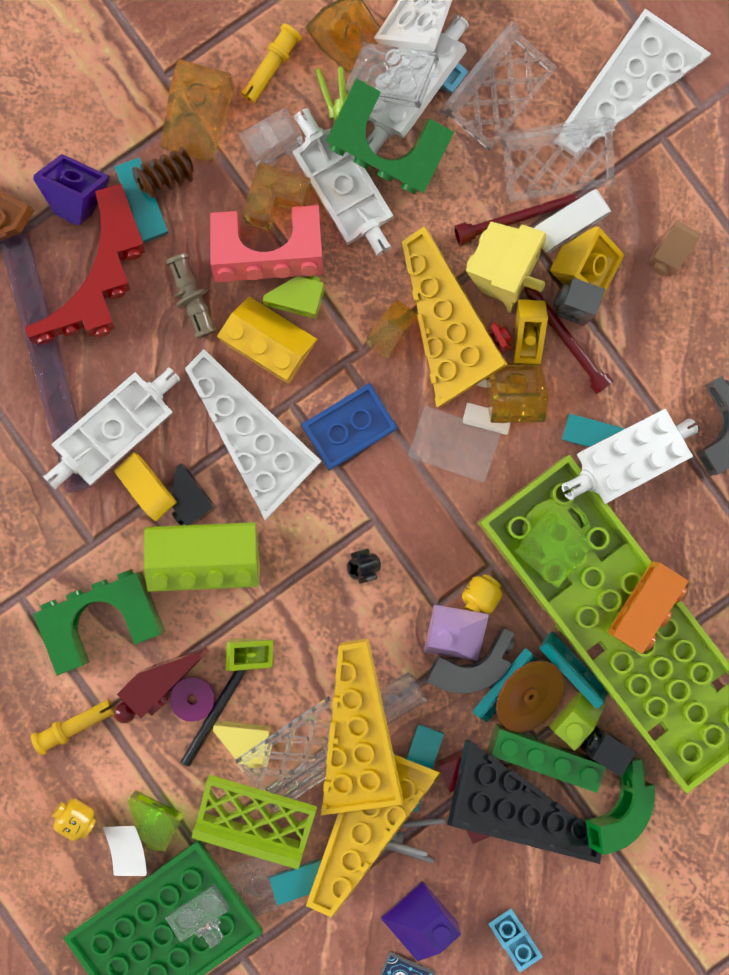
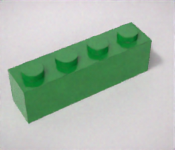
M499 724L495 725L487 749L490 755L495 758L598 793L606 767L588 755L522 732L518 733L507 730Z

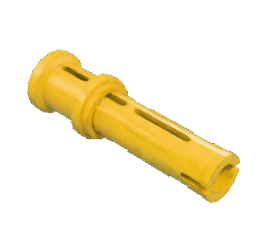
M283 23L281 25V32L273 43L270 42L268 45V54L244 90L241 91V95L246 100L250 98V102L253 104L256 103V100L280 64L289 60V53L295 44L300 43L302 40L299 32L288 24Z
M107 698L105 701L65 722L55 721L50 728L40 733H32L31 741L36 752L43 756L47 753L48 749L58 744H67L70 737L114 715V707L103 711V709L113 703Z

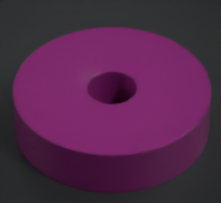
M186 677L179 681L171 692V708L182 720L190 722L199 721L210 713L215 704L214 689L202 677ZM190 694L197 696L196 703H191L188 700Z

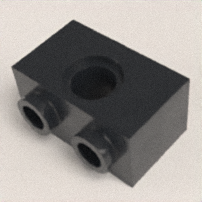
M595 726L594 730L580 747L593 760L621 777L636 753L623 741L598 726Z

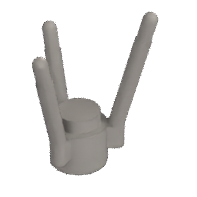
M433 818L405 821L401 828L444 824L446 819ZM399 830L385 848L386 850L396 851L422 861L434 862L432 857L427 856L426 851L404 845V832Z

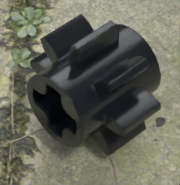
M368 548L350 554L352 559L347 563V571L351 578L358 579L359 584L377 579L376 573L381 569V562L376 554L370 553Z

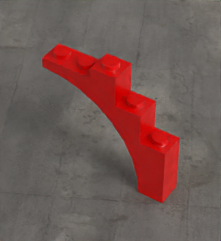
M122 184L95 191L100 210L101 235L98 253L92 269L80 289L64 306L45 319L24 327L27 337L32 344H47L54 340L53 337L62 334L64 336L75 335L84 327L88 336H94L95 338L104 337L110 334V330L115 329L105 298L117 299L124 296L125 292L130 291L120 260H135L142 253H145L144 245Z

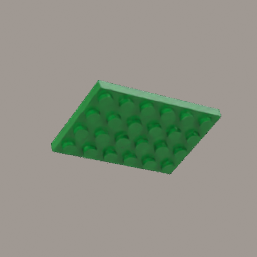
M196 840L72 929L63 939L88 975H205L259 937L264 929L202 842Z

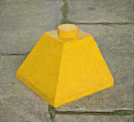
M595 226L561 247L550 272L562 284L568 285L573 278L604 288L605 295L624 257V253L600 227Z

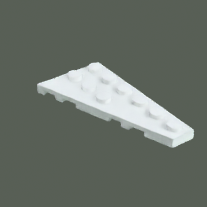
M644 9L552 142L575 157L707 60L711 53L647 9Z
M203 349L185 370L247 484L263 518L267 520L322 461Z

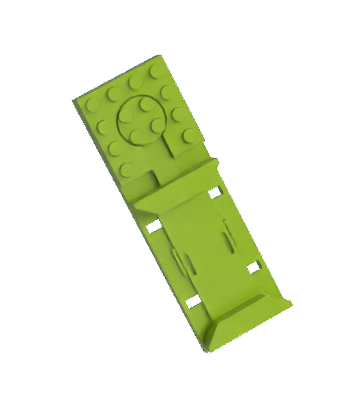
M570 455L564 456L477 523L541 608L556 623L554 627L565 635L667 769L668 777L688 794L729 762V683L718 691L712 684L713 681L724 673L729 677V662L682 601L675 602L670 610L672 613L671 618L665 626L659 627L654 635L656 636L654 645L650 650H645L643 654L634 651L607 633L649 567L651 560L609 505L603 502L598 493L586 491L572 500L565 497V494L571 492L573 488L563 492L562 484L580 476L582 470ZM599 643L604 651L592 660L586 651ZM660 723L665 732L653 740L648 732Z

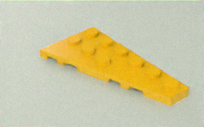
M423 226L403 240L402 246L413 286L412 293L417 305V317L425 355L429 362L431 383L434 386L436 395V407L440 408L508 364L428 229Z
M369 639L342 642L338 647L335 694L332 704L333 713L330 723L321 815L402 805L404 801Z
M394 754L404 799L403 804L338 813L306 906L329 917H333L440 776L441 772Z

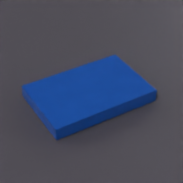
M370 383L301 424L329 471L398 429Z

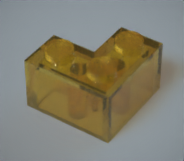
M258 162L242 212L245 223L271 231L279 206L291 210L292 207L307 206L312 190L311 178Z

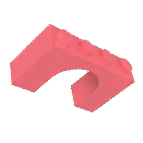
M319 205L292 207L293 231L289 241L279 249L269 252L254 251L242 244L241 227L237 211L210 213V264L214 281L231 282L324 274Z

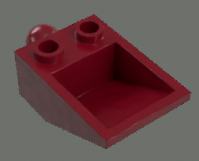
M204 647L149 666L136 674L117 694L123 701L119 702L114 708L115 719L120 723H129L135 718L136 714L140 718L144 717L147 713L151 716L154 715L169 700L166 695L209 650Z

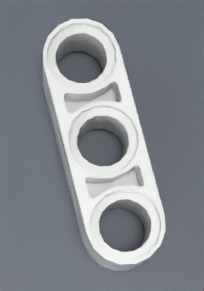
M594 189L541 222L534 229L546 233V243L543 251L545 254H548L607 217L612 211L599 191Z

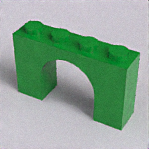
M355 78L325 140L330 143L328 149L341 156L345 152L355 156L354 163L365 169H368L369 165L379 169L377 175L392 182L393 178L402 181L401 188L414 195L417 190L424 193L455 132L432 119H427L414 146L407 154L397 159H384L377 156L368 145L366 124L381 91Z
M133 569L117 574L118 580L108 583L107 579L92 584L93 590L83 594L81 589L65 595L66 601L57 604L56 599L40 605L41 611L33 613L57 676L89 663L79 635L78 623L83 611L94 602H107L115 606L122 613L134 645L165 632L151 593L147 591L146 581L142 572L134 573Z

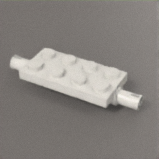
M455 15L444 33H440L434 52L404 49L376 88L381 91V94L368 119L374 124L375 129L367 139L368 145L376 155L387 138H391L395 134L402 138L407 135L467 51L465 45L458 41L463 32L469 27L468 22L462 16L459 18V15Z
M308 108L302 110L303 116L299 111L294 116V119L306 137L302 146L292 151L293 156L346 245L353 243L361 237H366L376 256L382 255L383 250L386 253L391 249V245L380 230V226L392 220L393 214L365 168L353 162L355 156L347 152L341 156L329 150L330 143L325 140L331 129L323 130V128H319Z
M168 367L152 383H146L136 372L133 373L51 444L62 456V461L44 475V479L56 490L73 473H78L90 486L93 485L173 414L163 402L162 395L180 381L176 373L173 375L174 371Z
M664 409L581 451L577 456L582 463V471L580 476L562 484L563 492L573 488L571 492L565 494V497L572 500L586 491H594L601 496L605 504L693 457L684 439L695 435L698 432V426L696 425L690 429L687 428L695 423L692 419H686L675 426L668 412Z

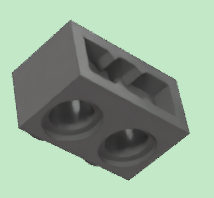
M573 278L568 285L564 284L561 291H558L553 306L557 307L555 314L558 317L585 326L596 316L605 289Z

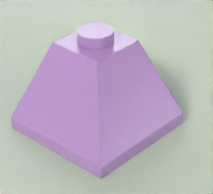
M434 605L424 652L478 661L489 617L488 614Z

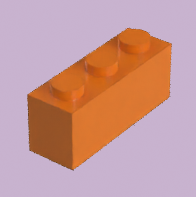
M652 561L607 633L641 654L645 650H650L656 641V636L654 635L659 627L665 626L671 618L672 613L670 610L675 602H680L687 592L685 586L689 581L662 563Z

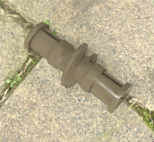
M183 253L165 262L167 266L171 267L176 280V287L180 291L174 295L175 298L181 299L176 306L178 309L186 308L188 318L191 319L196 332L194 337L198 339L213 334L218 329L216 326H213L207 304L202 298V295L208 291V288H198L196 276L193 274L188 262L189 254Z

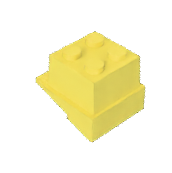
M490 222L487 230L481 234L477 250L470 256L467 262L466 272L481 293L502 301L507 308V312L511 313L524 287L542 292L545 287L544 281L530 277L540 257L541 249L545 246L546 233L522 224L517 229Z

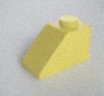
M217 721L214 724L213 732L237 762H244V766L250 768H259L261 764H266L271 726Z

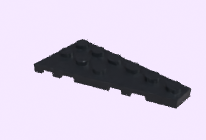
M465 740L447 825L600 864L602 854L589 848L585 821L574 816L564 806L547 797L544 792L519 774L509 770L498 762L495 757L485 753L471 740Z

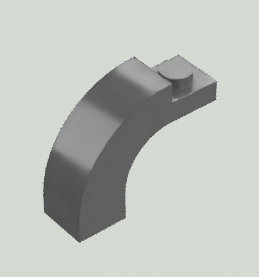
M723 376L704 385L722 417L721 431L716 440L696 452L709 476L718 475L729 468V381L724 380Z
M501 626L486 655L472 664H457L441 655H437L425 678L426 681L442 690L453 693H472L493 685L506 673L512 664L504 659L503 655L504 653L509 654L515 643V640L512 639L514 633Z

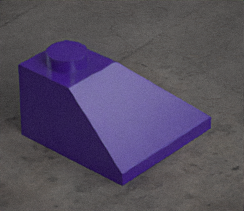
M61 154L35 173L33 180L55 215L80 226L94 213L98 204L95 191L106 188L110 176Z
M423 881L381 917L382 921L417 961L440 954L461 935L457 920Z

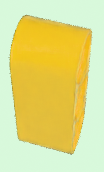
M133 452L114 469L115 474L140 507L154 521L161 518L177 503L156 474L137 453Z

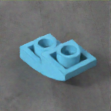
M512 908L488 923L519 972H522L543 957Z

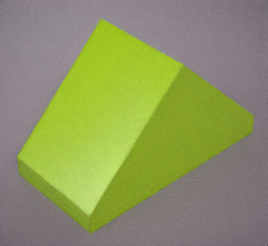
M231 638L227 642L226 671L272 668L273 640Z

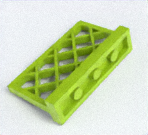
M209 774L191 838L298 870L317 806ZM212 786L223 789L227 795L217 799L211 790ZM242 795L248 796L254 803L243 806L238 797ZM231 800L237 810L227 813L222 804ZM269 803L275 804L280 808V811L270 814L265 805ZM215 807L221 816H214L205 813V811ZM258 808L264 817L254 821L248 812ZM299 811L309 815L307 819L297 822L292 813ZM242 815L247 824H241L232 819ZM285 816L291 825L281 829L275 820ZM269 823L274 832H268L259 827ZM295 831L301 841L286 837V835Z

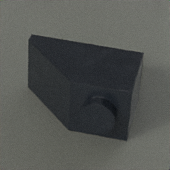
M181 463L177 465L172 496L177 503L172 507L174 509L172 516L180 526L184 524L195 525L217 507L188 468Z

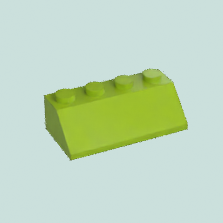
M256 522L145 527L144 573L147 591L258 587L260 560Z

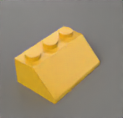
M250 296L232 312L217 335L223 344L288 385L317 342V338Z

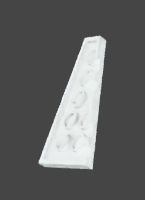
M398 0L374 39L380 46L434 52L452 0Z

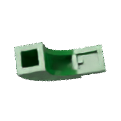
M633 757L622 777L620 776L621 791L614 808L603 816L586 820L589 848L603 855L620 851L632 844L642 834L651 818L655 803V785L644 781L645 768L642 764V759Z

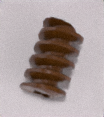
M180 147L178 152L176 150L171 151L169 156L166 154L161 155L159 160L156 158L150 160V165L145 162L140 165V169L138 167L132 168V174L137 186L143 193H147L151 199L154 198L153 189L155 188L160 194H164L163 185H166L169 190H173L174 180L179 186H183V176L189 182L193 181V164L184 147Z

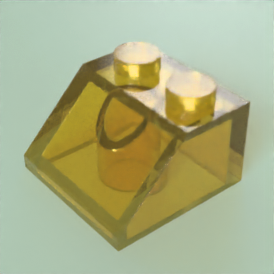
M509 363L487 378V406L491 423L545 422L549 394L541 364Z

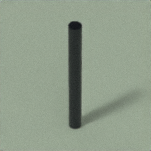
M245 670L233 672L180 762L185 766L190 767L213 729L214 724L219 719L244 677Z

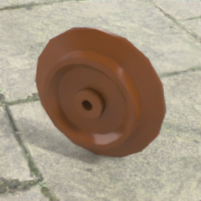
M544 660L529 662L518 668L505 681L498 694L496 705L498 720L507 730L518 733L533 730L543 724L555 712L562 699L564 690L562 672L555 664Z

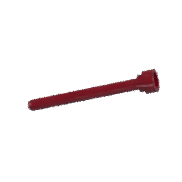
M571 194L479 224L460 223L454 225L455 237L459 246L467 245L477 235L487 230L490 222L509 226L563 209L579 198L576 194Z
M525 288V292L531 300L545 301L537 290ZM545 301L548 323L589 375L590 387L595 394H598L613 383V379L608 373L605 374L602 370L599 371Z

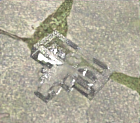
M213 884L168 914L165 919L180 943L195 934L198 938L203 936L211 949L219 944L224 937L218 927L220 924L219 917L228 912L229 906L216 885Z

